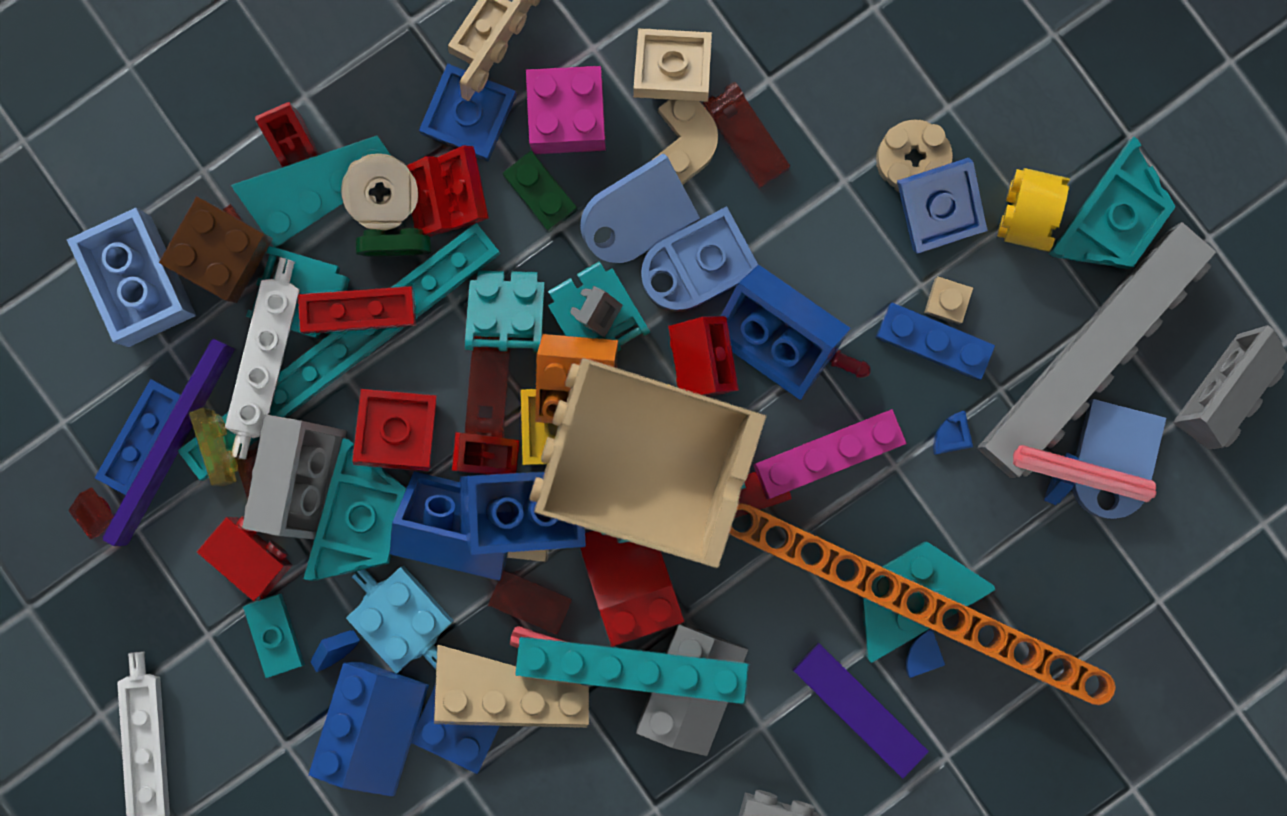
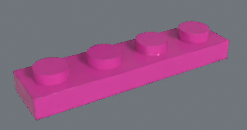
M893 409L753 464L766 498L771 499L907 443Z

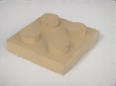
M638 28L633 97L708 102L712 32Z

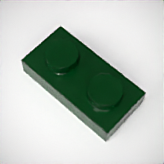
M532 151L528 152L502 173L548 233L578 211L574 203Z

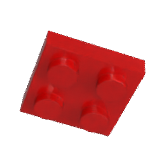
M361 389L352 460L353 465L430 471L437 395Z

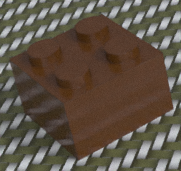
M196 196L161 257L159 264L218 297L237 303L273 238Z

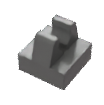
M594 286L592 289H583L580 294L586 298L581 310L572 307L570 312L577 321L589 330L605 338L623 305L600 288Z

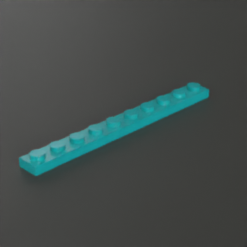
M476 222L391 288L408 286L414 288L416 318H418L477 273L478 270L499 256L500 252ZM405 327L332 332L279 373L269 415L287 418ZM228 412L178 450L200 481H205L235 458L230 456L236 434L225 428ZM251 437L249 446H251L254 442L260 439V437Z

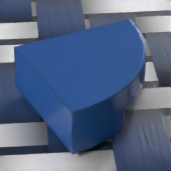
M961 411L951 415L939 426L933 442L934 455L973 447L966 412Z
M1069 453L1065 455V457L1079 460L1078 457ZM1052 477L1044 501L1053 505L1059 504L1071 491L1075 483Z
M928 629L918 635L908 651L905 666L909 678L945 665L932 629Z
M349 630L321 640L310 661L315 671L319 672L341 660L356 647L360 639L354 630Z

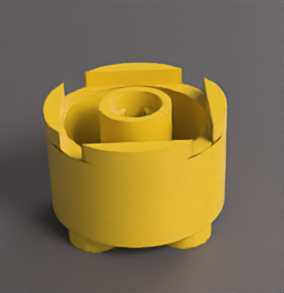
M1027 168L1023 170L1016 169L1006 198V202L1013 204L1006 207L1005 214L1002 216L997 237L1004 238V242L1050 252L1055 238L1051 237L1052 231L1060 225L1069 190L1067 185L1070 178Z

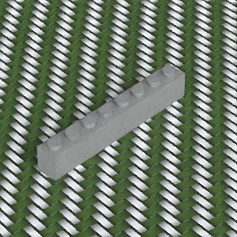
M1183 222L1168 229L976 449L1009 478L1020 477L1021 475L1024 477L1028 476L1032 471L1016 467L1013 464L1014 451L1020 445L1043 450L1046 446L1049 449L1054 447L1065 434L1062 430L1064 425L1070 419L1073 421L1077 420L1088 409L1090 404L1086 400L1094 391L1100 393L1111 383L1114 378L1111 374L1113 369L1119 363L1122 365L1126 364L1137 353L1138 348L1135 344L1143 335L1146 337L1152 335L1163 322L1159 318L1167 308L1174 309L1186 297L1187 292L1184 291V288L1191 280L1197 282L1211 268L1208 261L1216 251Z

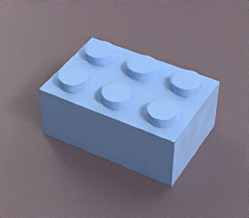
M131 209L67 239L114 343L130 347L196 316L178 274L159 264L166 248L152 217L140 209Z

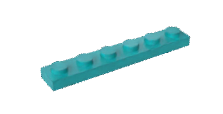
M520 637L515 676L745 704L750 663Z

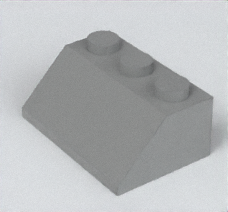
M1266 325L1237 334L1173 423L1207 449L1230 446L1239 436L1241 429L1238 427L1245 417L1252 416L1261 406L1263 400L1260 397L1267 387L1274 386L1284 374L1285 370L1282 366L1287 361V352L1275 330Z
M265 415L263 427L260 431V442L252 471V482L248 502L245 506L242 528L277 536L315 539L343 438L346 439L347 430Z
M680 623L676 625L666 654L743 663L748 649ZM650 692L638 722L636 734L671 748L707 756L728 702Z

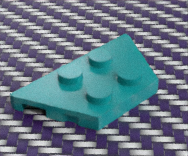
M1132 137L1127 142L1048 253L1049 255L1056 258L1124 269L1134 267L1176 207L1168 192L1161 187L1160 178L1154 167L1148 166L1139 149L1142 145L1137 138Z
M343 438L304 575V579L308 581L321 580L386 565L390 562L392 522L406 488L381 467L353 465L354 444L349 439Z
M925 541L882 566L966 607L996 590L993 584ZM884 575L876 577L871 585L872 592L877 597L887 594L890 587L889 581ZM914 592L908 597L907 608L911 613H917L924 607V597L921 593ZM863 598V623L867 647L865 651L866 658L870 663L930 629ZM954 608L947 610L943 615L942 621L956 614L957 611Z

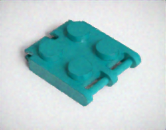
M269 246L266 251L269 257L263 276L258 278L256 285L260 288L261 280L270 279L277 257L286 259L283 274L285 273L288 260L295 262L290 283L300 290L299 294L347 291L350 278L340 275L341 268L336 265ZM258 292L252 310H247V318L252 319ZM297 300L290 331L303 334L300 332L299 302ZM309 333L303 335L319 339L320 333Z
M600 261L577 274L582 283L581 287L576 288L571 278L548 291L554 301L548 307L565 336L616 340V336L637 325L636 329L617 339L619 352L622 350L621 345L640 334L646 336L650 333L649 328L613 268L605 271ZM595 286L606 291L623 305L605 338L589 330L577 321L570 312L572 307L581 310L586 298L580 294L583 289H592Z
M478 270L477 280H470L465 350H473L474 347H499V351H507L508 348H533V352H538L543 332L545 294L544 282H538V272L512 271L511 281H505L504 271ZM475 336L500 337L499 340L474 339ZM508 337L534 338V341L508 340Z

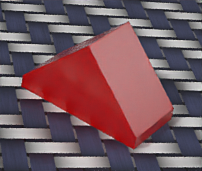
M290 102L255 116L259 128L282 167L319 155L302 115Z
M456 432L452 471L486 475L516 473L519 440Z

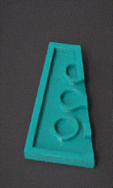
M377 135L232 184L231 187L263 233L273 238L271 244L276 248L343 204L341 195L342 181L352 162L370 154H387L390 156L391 154Z

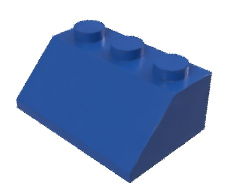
M759 264L738 283L721 316H726L732 352L799 400L805 396L830 362L851 329Z
M413 472L392 522L390 554L500 581L508 552L470 555L462 518L460 482Z
M544 472L460 476L462 518L470 555L586 547L585 527L534 512L536 502L529 500L536 477L543 479Z
M365 662L343 663L308 776L345 789L395 796L429 685Z

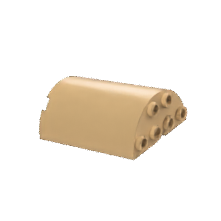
M582 358L580 365L572 363L565 386L571 388L567 402L559 400L553 418V424L559 427L555 439L547 437L541 456V462L547 464L543 479L536 477L529 500L536 502L534 512L718 568L737 510L739 494L744 481H746L766 416L589 359Z

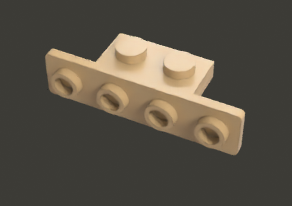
M509 0L477 1L448 44L450 54L470 64L460 80L461 97L469 101L475 91L478 93L482 91L489 77L488 71L494 62L497 64L501 62L508 48L507 42L513 33L516 35L520 33L526 22V13L532 5L537 6L541 0H513L512 2Z

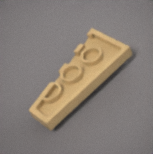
M438 645L434 724L587 728L589 725V687L571 682L515 676L516 666Z

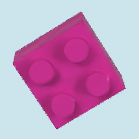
M601 66L526 70L529 144L534 154L606 151Z

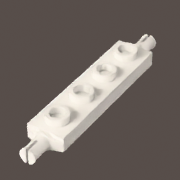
M279 258L275 279L261 280L225 424L226 429L236 434L230 454L232 457H238L242 443L239 458L247 460L251 437H260L264 417L270 414L300 292L298 288L290 283L295 264L292 260H288L285 273L283 274L286 259Z
M145 652L128 653L130 676L117 682L126 816H170L160 677L146 674Z

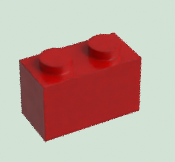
M726 316L700 317L668 326L678 388L705 397L739 390Z
M244 516L240 519L238 517H226L198 549L197 553L252 601L263 600L293 566L285 559L288 553L276 542L270 540L267 543L257 535L258 531L242 528Z

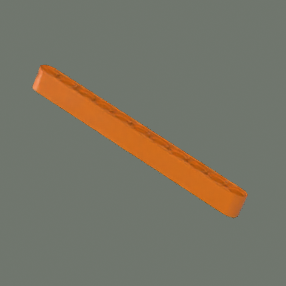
M738 504L737 510L748 512L752 522L749 529L744 532H737L731 526L729 534L1088 703L1095 705L1105 704L1114 696L1115 683L1107 672L747 504ZM773 526H779L786 534L785 543L779 548H772L766 542V533ZM813 542L820 549V558L814 564L808 565L801 558V550L804 545ZM843 559H849L855 566V572L852 578L842 581L837 576L836 567ZM884 575L890 584L889 591L884 596L877 597L872 592L871 585L876 577ZM914 592H919L924 597V607L917 613H911L907 608L908 597ZM954 608L959 614V622L956 627L947 630L943 625L942 618L947 610ZM990 625L994 631V638L990 644L982 646L978 641V633L982 627ZM1025 642L1028 645L1029 654L1025 660L1017 662L1014 658V648L1017 644ZM1061 659L1064 664L1063 673L1057 678H1052L1049 672L1050 665L1054 660ZM1096 675L1099 680V687L1095 693L1088 695L1085 690L1086 681L1091 676Z

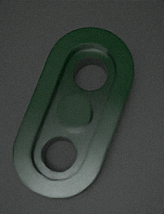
M371 229L364 230L363 236L356 238V254L359 256H415L431 253L430 236L423 235L422 229H401L400 235H386L384 230Z

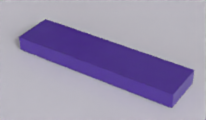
M818 643L792 669L902 779L929 752L821 644Z

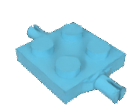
M401 566L387 580L379 583L366 569L357 571L352 578L367 594L364 596L361 604L346 619L396 674L409 662L422 655L436 669L437 648L434 644L437 642L440 634L454 620L405 566Z

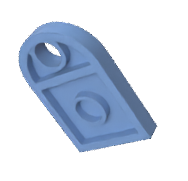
M663 153L595 195L583 211L580 226L584 242L598 258L611 263H623L637 258L650 250L659 241L684 229L700 219L669 158ZM610 227L611 236L606 242H594V235L599 228Z
M726 206L656 243L644 258L641 271L642 284L646 294L656 305L665 310L683 312L694 309L736 287L758 263ZM658 273H666L672 278L673 286L667 292H657L651 285L652 278Z
M1095 399L1089 400L1088 403L1090 405L1086 410L1076 457L1079 458V461L1152 480L1166 418ZM1075 483L1072 488L1073 495L1079 505L1088 513L1100 518L1116 519L1126 517L1137 511L1144 503V501L1113 493L1115 497L1114 505L1110 509L1104 510L1097 502L1100 489Z

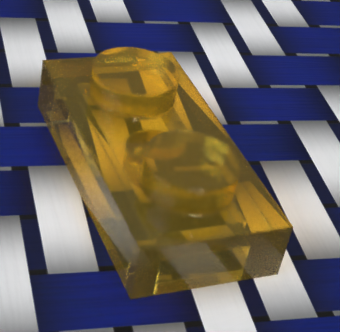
M207 408L189 412L211 486L223 487L237 482L234 472L238 471L236 458L232 456V451H227L223 436L227 435V430L221 415L216 414L215 410Z

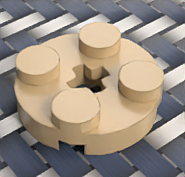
M907 120L888 130L877 150V168L883 180H887L891 186L895 187L894 190L899 192L897 180L952 163V148L945 136L944 130L939 125L930 124L923 120ZM911 149H917L918 153L923 154L924 159L920 160L918 167H913L910 160H905L904 156L909 154Z
M370 154L350 164L347 173L343 177L341 195L346 210L359 224L368 229L389 230L400 225L413 212L418 200V187L414 176L405 163L387 154ZM378 182H382L384 188H390V194L384 195L381 202H377L374 195H369V190L375 188Z

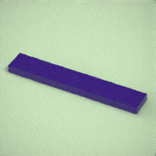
M216 339L210 341L103 535V541L112 546L128 545L174 462L178 450L185 442L234 353L235 348Z

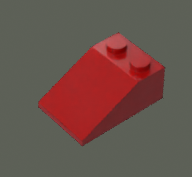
M595 530L585 533L586 547H580L611 647L684 622L660 550L631 541L618 543L617 537L608 534L602 535L601 532Z

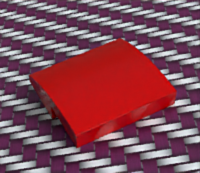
M463 145L441 156H426L406 165L414 176L418 187V200L412 212L414 228L422 229L423 235L431 237L489 218L474 146Z

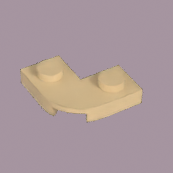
M669 99L658 108V113L679 139L656 157L664 153L669 158L683 185L704 169L712 160L717 147L718 131L715 121L700 101Z

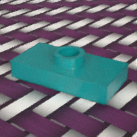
M282 593L243 606L265 678L305 665Z

